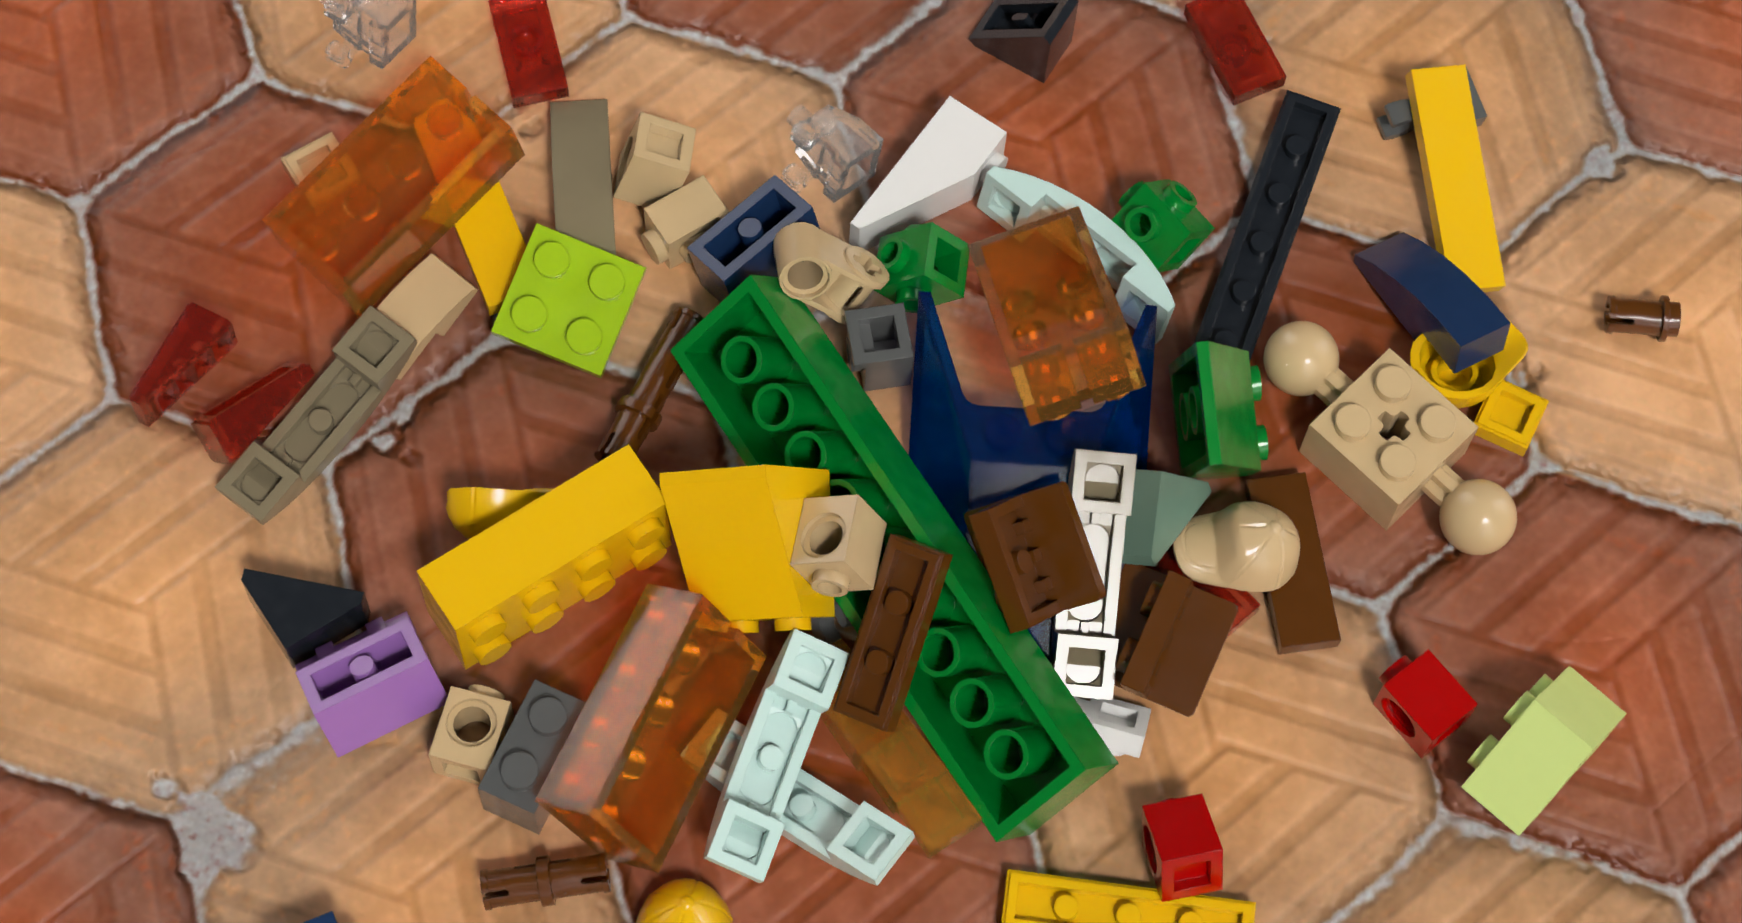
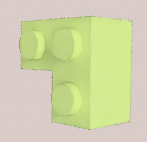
M1568 666L1554 681L1544 674L1529 691L1527 690L1503 717L1511 725V728L1501 740H1497L1490 734L1468 759L1467 763L1475 771L1461 787L1514 833L1520 836L1573 774L1596 751L1627 713L1571 666Z

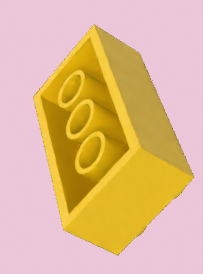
M628 444L417 570L427 611L465 670L478 662L480 665H488L504 656L510 650L511 642L532 630L533 633L537 634L554 626L563 617V611L580 600L584 599L585 602H591L605 595L615 585L616 578L633 568H636L638 571L645 570L660 561L667 553L666 548L672 545L670 521L661 490Z

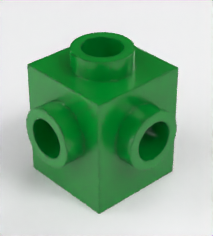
M1170 179L1151 182L1139 181L1134 184L1119 199L1118 205L1121 209L1112 218V221L1127 233L1144 251L1159 273L1179 269L1215 229L1195 207L1197 200L1191 191L1181 183L1171 181Z
M933 222L912 224L907 226L905 230L882 236L879 239L877 258L883 263L890 276L888 283L881 290L874 289V291L895 302V304L904 303L905 312L923 313L932 306L964 298L970 244Z

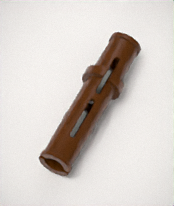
M681 307L675 308L665 331L647 359L633 388H631L628 395H623L615 406L617 415L613 420V424L594 453L598 461L603 460L628 444L637 455L649 432H654L658 429L662 421L660 412L683 373L682 368L670 350L704 319L700 314L689 308H684L683 310Z

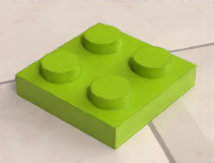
M536 223L491 333L602 379L646 273V267Z

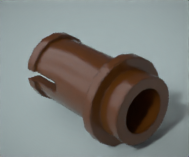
M1662 295L1659 301L1616 298L1615 296L1607 297L1605 306L1609 308V311L1604 312L1605 333L1655 335L1658 342H1664L1667 336H1678L1681 323L1680 302H1670V298L1667 295Z

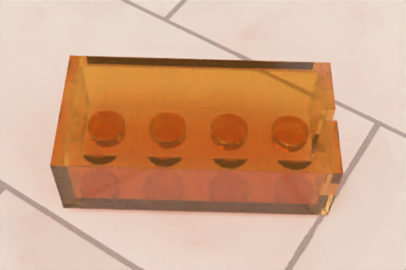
M429 56L276 205L262 221L278 243L360 318L370 305L373 306L525 156V153L512 127L476 95L471 97L467 87L433 57Z
M1079 206L968 244L1030 426L1044 421L1064 418L1071 412L1082 408L1080 401L1092 398L1093 403L1096 404L1104 400H1116L1122 398L1130 391L1147 386L1128 326Z
M652 584L646 585L535 799L536 803L598 854L599 852H606L608 860L659 873L767 657L739 629L729 627L732 622L702 594Z

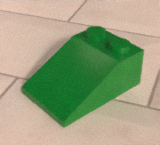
M1211 341L1195 342L1168 365L1180 476L1197 480L1251 476L1262 470L1261 460H1267L1269 452L1266 428L1264 424H1256L1254 401H1261L1262 382L1259 368L1257 365L1250 366L1249 352L1246 350Z

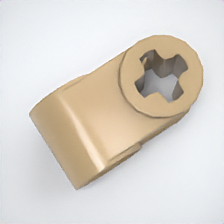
M806 222L792 223L783 227L774 238L773 252L779 285L783 292L790 298L800 300L824 312L839 323L846 325L845 311L860 309L859 307L874 289L881 290L889 281L890 275L887 269L876 256L861 247L852 246L820 230L813 224Z

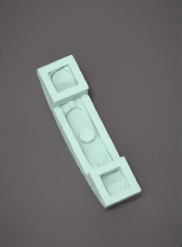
M993 166L986 173L977 208L1020 241L1031 230L1036 228L1117 290L1110 308L1112 312L1154 344L1162 339L1175 308V303L1157 268L1127 233L1089 203L1050 182L1022 172Z
M794 628L791 630L761 690L734 755L712 820L703 856L704 859L758 883L764 882L785 827V823L781 822V818L820 715L830 708L850 653Z
M720 711L684 755L685 763L722 792L746 726ZM801 768L781 818V822L785 823L782 836L830 865L876 886L879 885L915 838L913 831L869 803L863 801L859 806Z

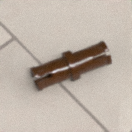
M606 852L551 861L549 855L536 857L535 864L495 870H481L480 885L481 893L486 896L483 897L485 910L541 901L542 906L546 907L556 905L557 898L611 892L610 871L606 867L608 865Z

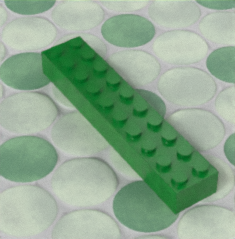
M749 275L670 350L746 466L766 464L827 469L830 473V496L859 494L887 523L878 570L890 534H899L953 555L904 704L994 840L1000 842L1031 835L1119 764L1030 632L1025 629L1010 634L1004 614H1002L997 606L995 589L989 572L806 304L786 295L779 285L778 277ZM872 590L848 591L845 596L834 597L857 633Z

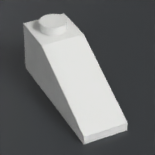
M949 96L850 222L849 244L868 250L878 245L879 239L882 236L905 230L907 226L912 224H922L972 200L982 187L986 173L993 166L1006 167L1008 157L1004 156L1007 132Z

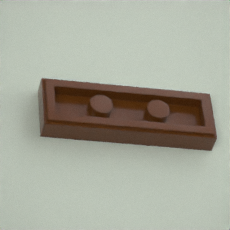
M1306 473L1247 480L1244 487L1247 501L1264 503L1285 513L1294 523L1300 538V556L1294 575L1281 588L1266 592L1279 655L1338 647L1341 636Z
M890 534L876 576L874 589L871 592L833 711L882 731L895 732L953 557L952 554L899 534Z

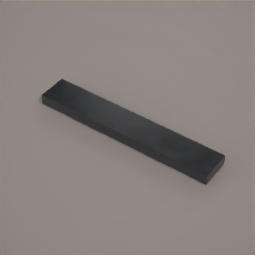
M1287 90L1194 343L1211 341L1246 350L1249 352V361L1251 360L1341 108Z

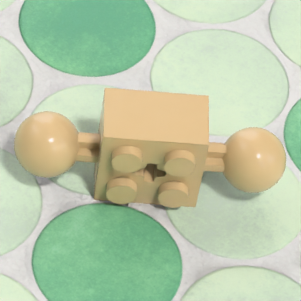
M1294 321L1281 326L1271 335L1265 346L1263 356L1264 368L1271 382L1278 389L1290 395L1308 396L1315 394L1328 406L1309 425L1299 452L1378 524L1387 530L1425 493L1440 506L1439 521L1441 530L1447 541L1457 550L1470 555H1487L1498 551L1507 544L1513 536L1517 525V510L1510 494L1502 486L1490 480L1470 479L1464 481L1451 469L1465 454L1478 426L1393 350L1389 348L1354 382L1338 368L1340 360L1338 346L1332 335L1322 326L1309 321Z

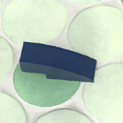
M1402 232L1355 254L1353 262L1412 338L1415 340L1423 333L1454 374L1504 350L1511 324L1510 321L1463 271L1421 240Z

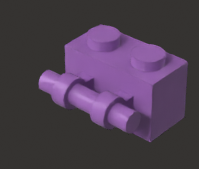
M407 611L386 621L383 620L382 616L365 624L366 631L335 646L332 641H329L315 648L317 655L295 665L297 670L295 673L311 710L338 758L444 706L446 703L447 693Z

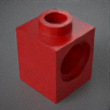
M1429 649L1413 662L1405 655L1387 668L1379 677V681L1383 686L1373 702V705L1421 759L1463 726L1478 705Z
M1203 794L1168 798L1157 803L1142 805V847L1161 901L1166 902L1223 890V848Z

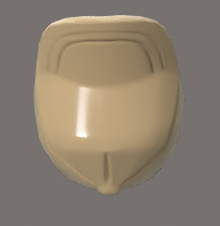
M1255 501L1233 503L1221 511L1192 517L1172 544L1178 566L1190 579L1207 585L1247 592H1267L1281 588L1294 575L1300 556V538L1298 530L1291 519L1277 508Z

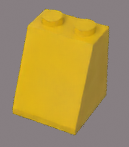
M765 464L659 473L661 492L698 622L722 623V634L759 633V621L774 620L775 631H791L794 628L806 631L812 630L811 618L835 617L834 597L825 596L814 591L811 584L790 565L804 498L830 496L829 470Z

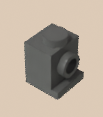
M904 303L845 311L844 316L848 337H846V351L849 369L851 372L860 371L864 391L911 385L914 356Z

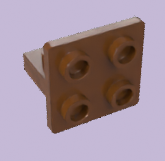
M1060 481L974 508L964 514V520L977 556L989 572L995 589L997 606L1002 614H1004L1010 634L1031 628L1062 611L1097 602L1106 596L1103 581L1066 482Z
M1125 564L1121 572L1115 637L1119 639L1114 686L1186 717L1193 716L1237 616V605L1195 587L1192 579L1169 570L1166 575L1144 565Z

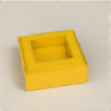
M1502 380L1493 393L1482 402L1474 420V423L1478 426L1475 435L1523 457L1549 400Z

